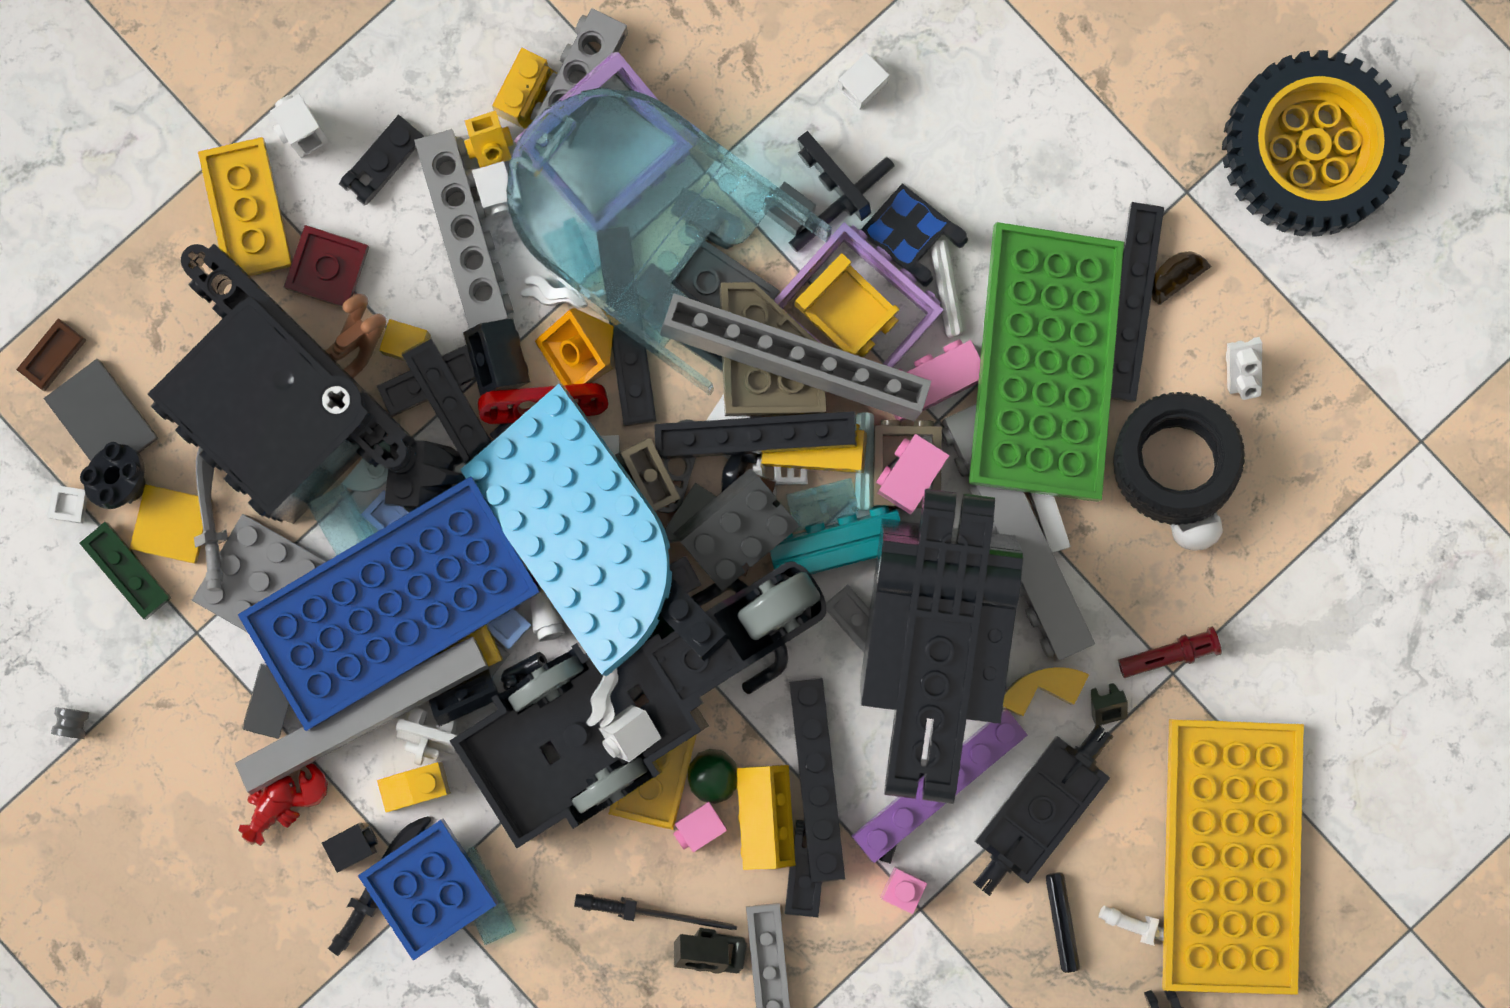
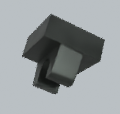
M1114 683L1109 684L1110 694L1100 696L1096 688L1091 689L1092 718L1095 725H1104L1128 718V702L1123 690L1119 691Z

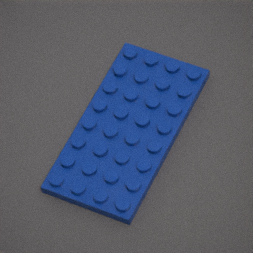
M470 476L237 615L304 730L309 731L541 592L518 553L503 533L502 527L473 477Z

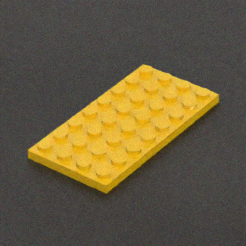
M1169 719L1162 990L1298 995L1304 724Z

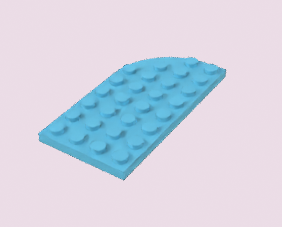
M558 384L460 470L466 479L470 476L473 477L507 539L602 675L608 676L645 643L660 621L657 618L665 598H669L672 582L668 552L670 544L662 522L565 386Z

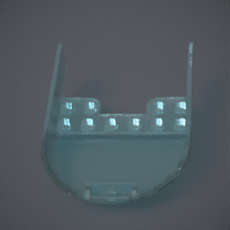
M595 88L581 91V94L555 102L539 114L524 131L513 151L509 164L510 169L506 187L509 213L514 227L527 250L541 265L591 309L629 335L709 396L714 392L712 382L666 349L665 346L670 338L660 335L673 294L687 297L671 283L704 240L712 232L729 244L737 245L743 243L773 207L783 210L826 243L831 239L832 227L670 107L651 96L634 90L624 91Z

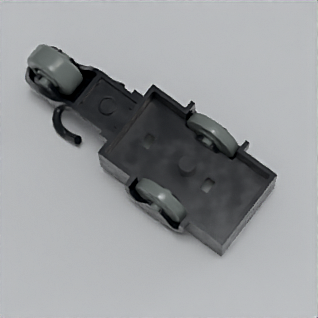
M789 561L750 586L737 579L724 591H721L713 583L691 596L701 607L727 590H732L736 593L706 611L708 616L727 634L729 639L705 661L674 631L665 638L660 633L654 637L650 635L632 656L617 667L618 682L610 694L615 716L630 705L638 707L628 691L639 684L649 700L640 709L646 710L661 736L660 740L630 762L618 757L613 758L606 751L602 744L605 738L599 730V722L593 726L587 724V720L592 714L591 697L600 684L603 675L596 668L579 642L571 646L572 649L527 675L514 687L493 696L491 699L498 710L451 739L450 743L515 847L519 848L564 818L568 820L573 829L662 773L655 760L709 727L697 708L704 703L700 697L773 651L775 653V662L743 682L742 689L746 694H751L781 675L787 668L789 658L785 643L814 626L826 616L827 610L824 595L807 569L796 562ZM549 741L552 742L561 757L552 764L549 763L540 748Z

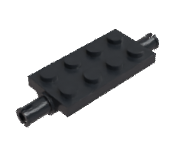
M1096 724L1080 747L1075 746V748L1068 745L1060 737L1055 736L974 842L991 854L990 858L992 860L976 881L973 882L987 895H992L994 889L1007 873L1011 874L1014 872L1026 883H1029L1108 782L1110 777L1096 766L1097 762L1095 760L1108 742L1113 739L1109 732H1104L1105 729Z

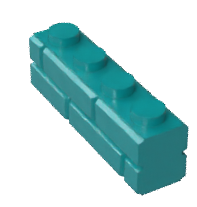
M879 506L869 509L870 515L857 518L856 513L837 517V524L825 526L824 521L806 525L804 526L806 532L794 535L791 533L769 552L773 569L775 570L782 564L793 561L806 568L810 574H815L876 558L882 518L900 521L899 513L895 508L889 510V506Z

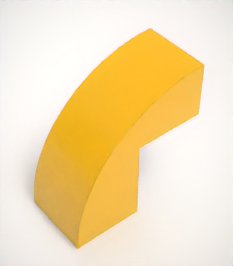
M1065 667L1033 671L1017 679L1005 690L1003 708L1018 716H1024L1037 688L1070 705H1074L1089 674Z

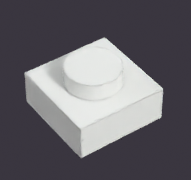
M53 485L47 518L83 524L88 500L85 490Z

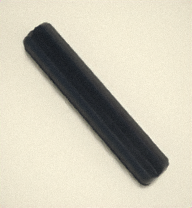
M1060 872L1046 875V884L1060 966L1064 973L1078 971L1080 964L1065 877Z

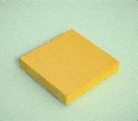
M145 484L129 549L197 564L201 546L195 548L194 537L203 533L198 496Z

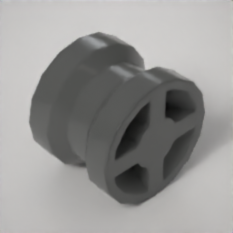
M55 707L54 714L57 717L56 725L51 729V734L85 739L86 732L83 726L84 722L88 720L90 712Z

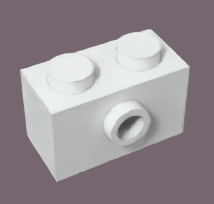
M300 94L294 97L293 95H287L275 103L276 107L270 110L278 123L273 127L283 144L289 141L300 158L329 142Z

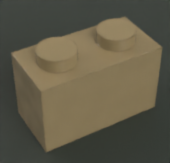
M651 438L645 439L615 454L617 460L654 511L680 499Z

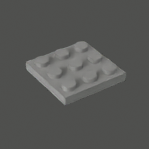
M242 514L219 553L221 572L223 573L221 590L208 591L205 576L191 601L247 632L237 614L326 561Z

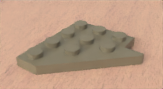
M754 282L720 284V309L816 341ZM722 356L724 416H788L826 413L825 391Z

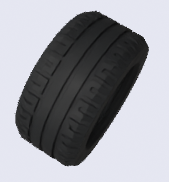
M1170 392L1167 395L1164 393L1139 405L1125 421L1118 436L1113 456L1115 479L1127 502H1130L1131 506L1136 508L1140 514L1143 513L1145 517H1150L1154 521L1157 520L1159 523L1165 522L1169 525L1196 523L1197 521L1204 520L1205 517H1210L1221 509L1234 492L1243 472L1245 462L1243 438L1240 435L1239 428L1236 427L1237 424L1235 421H1232L1230 414H1227L1226 410L1221 409L1220 405L1213 403L1212 400H1207L1206 397H1200L1198 394L1191 395L1188 392H1177L1175 394ZM1174 427L1195 432L1206 441L1213 453L1215 466L1213 475L1206 483L1195 489L1177 491L1163 487L1150 476L1143 462L1142 448L1151 435L1162 429Z

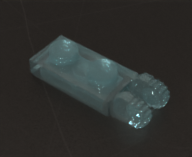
M474 846L468 849L469 858L499 902V904L474 920L484 945H487L516 932V928L490 870L486 869L477 848Z

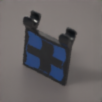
M903 183L861 229L867 235L869 242L876 247L879 246L884 249L895 263L909 271L923 287L929 286L934 278L931 271L919 263V260L944 234L958 248L964 247L968 242L967 234L961 227L944 217Z

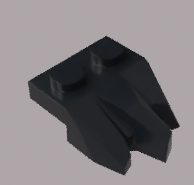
M416 440L411 445L415 453L413 466L403 473H395L388 469L384 504L387 506L418 508L465 480L466 478L463 473L455 472V467L464 462L458 451L450 446ZM390 446V453L393 459L396 460L399 457L396 452L397 450Z

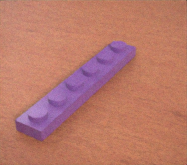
M1008 709L1002 710L1001 724L988 722L963 743L955 796L1028 736ZM924 776L919 779L916 799L897 797L851 836L871 862L875 863L946 804L922 800Z

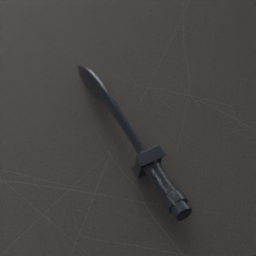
M431 817L420 818L404 827L390 843L381 859L422 833L431 822ZM366 888L359 900L351 898L347 907H353L354 910L342 930L334 936L331 945L328 947L337 956L350 945L349 942L361 925L365 915L374 917L378 907L373 908L370 906L373 899Z
M587 893L585 895L576 894L574 907L582 908L585 911L595 910L618 914V917H621L623 920L634 921L635 914L721 929L737 930V926L721 921L636 907L637 901H634L632 898L621 897V901L594 897V895Z

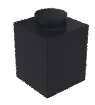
M358 823L322 842L337 873L377 853L375 845L378 844V840L371 827L365 828L363 823Z

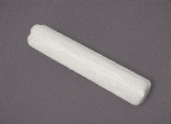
M939 240L930 248L939 301L941 302L940 307L944 309L942 312L944 329L947 337H957L963 334L964 329L948 242L946 240Z

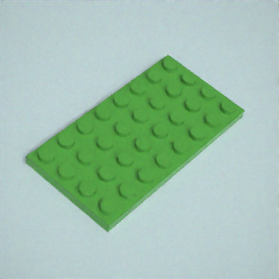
M996 222L993 225L969 484L1095 502L1102 500L1124 249L1123 241Z

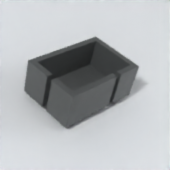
M749 469L673 534L721 591H724L745 573L742 568L744 564L747 563L752 567L794 532L799 525L761 478L752 469Z

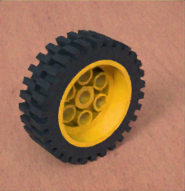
M1319 50L1313 57H1310V51L1300 52L1295 59L1292 58V55L1286 56L1277 65L1274 62L1262 74L1259 73L1239 96L1238 101L1229 113L1231 117L1226 122L1224 128L1227 136L1222 141V150H1227V155L1223 158L1224 168L1230 167L1232 171L1227 176L1229 184L1231 186L1237 183L1240 189L1235 195L1239 201L1245 197L1251 204L1246 209L1252 215L1258 210L1264 214L1260 220L1266 225H1269L1272 221L1279 223L1276 230L1285 233L1288 229L1292 228L1295 229L1294 235L1304 236L1306 233L1312 232V237L1322 236L1327 231H1330L1331 235L1339 233L1345 227L1349 229L1388 200L1389 195L1398 187L1400 182L1397 179L1405 173L1407 165L1402 163L1410 156L1411 147H1405L1404 143L1411 138L1410 129H1402V125L1408 120L1406 111L1397 113L1396 107L1402 101L1398 94L1391 98L1388 96L1386 91L1392 85L1387 79L1380 85L1374 80L1379 73L1375 68L1371 67L1366 73L1360 70L1364 61L1356 57L1349 64L1344 62L1347 54L1337 52L1332 58H1328V50ZM1318 112H1328L1332 117V123H1323L1319 119ZM1286 115H1295L1299 119L1300 126L1297 128L1289 126L1286 122ZM1340 136L1347 137L1351 141V150L1341 148L1338 142ZM1306 140H1313L1319 145L1320 151L1318 154H1313L1307 150ZM1282 144L1287 150V157L1277 156L1274 153L1273 145ZM1326 166H1333L1338 170L1339 180H1333L1327 176ZM1297 169L1302 170L1307 176V183H1298L1293 177V171Z

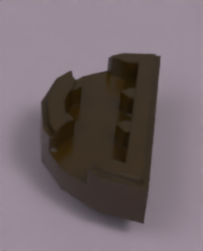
M1192 251L1180 252L1170 257L1159 268L1154 277L1153 300L1159 305L1212 266L1200 254Z

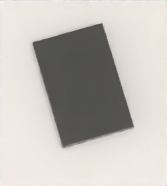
M99 359L94 360L43 398L90 461L110 442L128 445L140 453L158 439L157 435Z

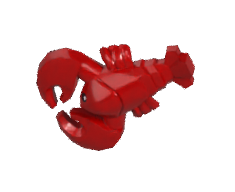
M310 763L306 765L312 774L310 780L305 777V772L300 770L299 784L301 793L296 792L295 783L291 776H286L263 788V790L248 796V803L255 805L256 808L251 817L250 825H240L238 829L242 833V838L251 845L256 843L259 846L265 843L262 833L275 824L277 820L286 828L291 826L296 821V818L300 817V813L290 810L291 807L309 808L320 804L327 794L328 782L325 774L315 764Z

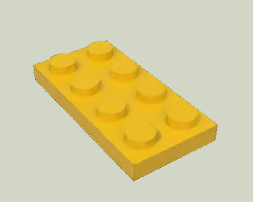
M259 137L198 151L219 248L227 253L249 276L291 267L292 259L265 139Z

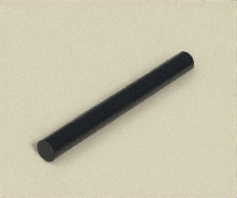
M886 156L854 185L863 195L895 167L894 163ZM841 197L788 242L795 252L803 248L845 211L839 203Z

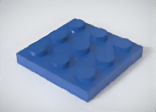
M444 818L358 875L413 961L499 904Z

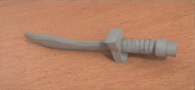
M199 447L196 457V481L203 533L194 537L195 548L205 545L207 556V590L220 591L223 573L221 572L218 544L228 540L227 530L219 533L215 531L211 503L214 468L199 455L203 451Z

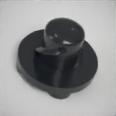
M117 442L106 444L104 449L98 452L89 465L81 472L80 481L84 484L86 496L92 503L104 509H115L126 503L131 504L139 499L144 491L146 484L144 462L141 455L128 445L118 444Z

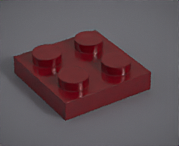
M305 225L284 288L342 307L343 303L354 294L369 246Z

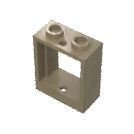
M881 420V425L874 426L873 508L879 506L899 508L877 493L881 485L876 483V481L883 472V436H914L917 434L920 437H932V445L941 450L942 426H934V421L916 420L914 421V426H901V421ZM941 469L931 483L932 490L941 491ZM923 497L916 508L922 509Z

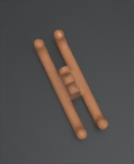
M356 294L343 303V310L349 313L340 335L325 350L333 360L339 361L357 347L360 348L356 358L344 368L352 378L357 376L368 364L386 326V317L382 314H374L365 321L361 320L368 305V298L364 294Z

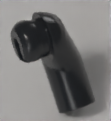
M537 652L505 669L500 679L504 689L508 690L514 687L527 675L547 663L545 655Z

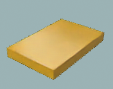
M697 734L655 760L662 773L610 805L608 814L674 830Z

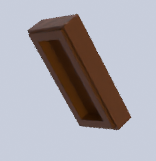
M58 318L16 370L42 391H46L86 342V339Z

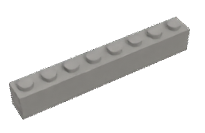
M675 293L671 299L660 332L661 336L911 421H915L922 413L931 384L930 380Z
M976 404L942 421L944 425L942 437L948 447L954 446L958 458L954 459L958 471L962 477L967 475L968 478L970 477ZM972 485V488L968 489L970 494L995 497L992 533L1015 535L1023 553V566L1019 598L1025 597L1029 606L1025 610L1026 615L1033 628L1038 626L1044 637L1039 641L1047 658L1053 656L1055 662L1060 661L1094 645L1095 642L1024 492Z

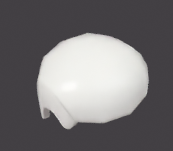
M1217 512L1196 523L1171 525L1175 542L1182 548L1192 551L1209 548L1218 542L1223 533L1222 521Z

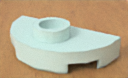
M385 441L379 444L390 452V445ZM362 458L341 484L353 491L368 492L377 490L387 483L388 469L380 464L375 468Z

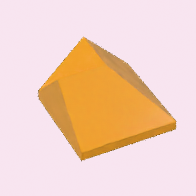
M576 308L566 312L535 340L562 385L592 383L613 370L610 365L614 326Z

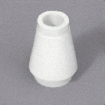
M540 590L541 593L530 598L533 634L538 636L539 641H548L564 635L563 627L566 624L545 592Z

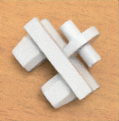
M1255 337L1246 343L1244 341L1227 343V388L1229 393H1239L1243 400L1261 396L1262 341L1260 337Z
M415 707L406 713L404 720H398L396 738L407 741L404 751L416 754L414 764L421 766L425 757L437 760L439 751L452 755L455 754V749L450 740L457 736V719L440 727L437 724L436 729L424 726L427 711Z

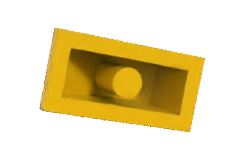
M442 762L377 780L385 812L451 794Z

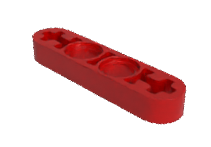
M598 383L563 385L573 399H578L576 403L586 416L599 415L608 408L607 393L603 385ZM555 386L486 392L481 395L477 403L480 419L488 424L514 423L530 409L518 407L521 403L531 401L536 404Z

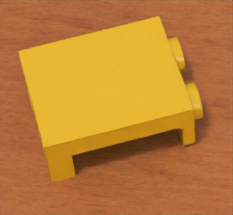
M843 253L795 300L794 305L840 350L859 355L860 357L866 356L876 345L872 339L880 331L886 335L899 321L895 316L900 309L896 305L892 306L851 266V261Z

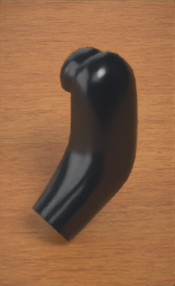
M761 453L731 455L722 471L721 492L744 474L748 463H757V458L760 457Z

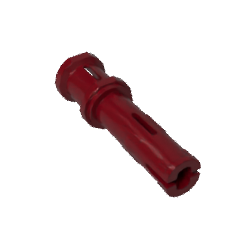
M1212 626L1208 627L1206 632L1190 637L1186 634L1181 635L1178 638V642L1118 659V664L1123 678H1127L1184 661L1191 664L1195 662L1196 658L1213 653L1216 656L1221 655L1222 650L1218 635Z

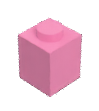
M707 802L677 821L675 825L678 830L673 834L684 850L690 847L692 852H695L726 832L727 828L711 803Z
M894 867L880 898L913 914L927 883Z

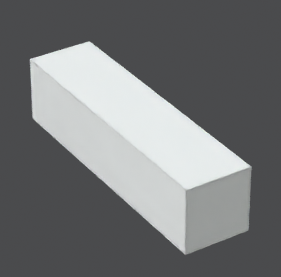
M1028 492L1037 521L1052 553L1071 547L1054 496Z

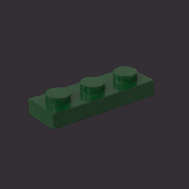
M108 522L102 523L79 543L144 620L148 619L171 599L170 595Z

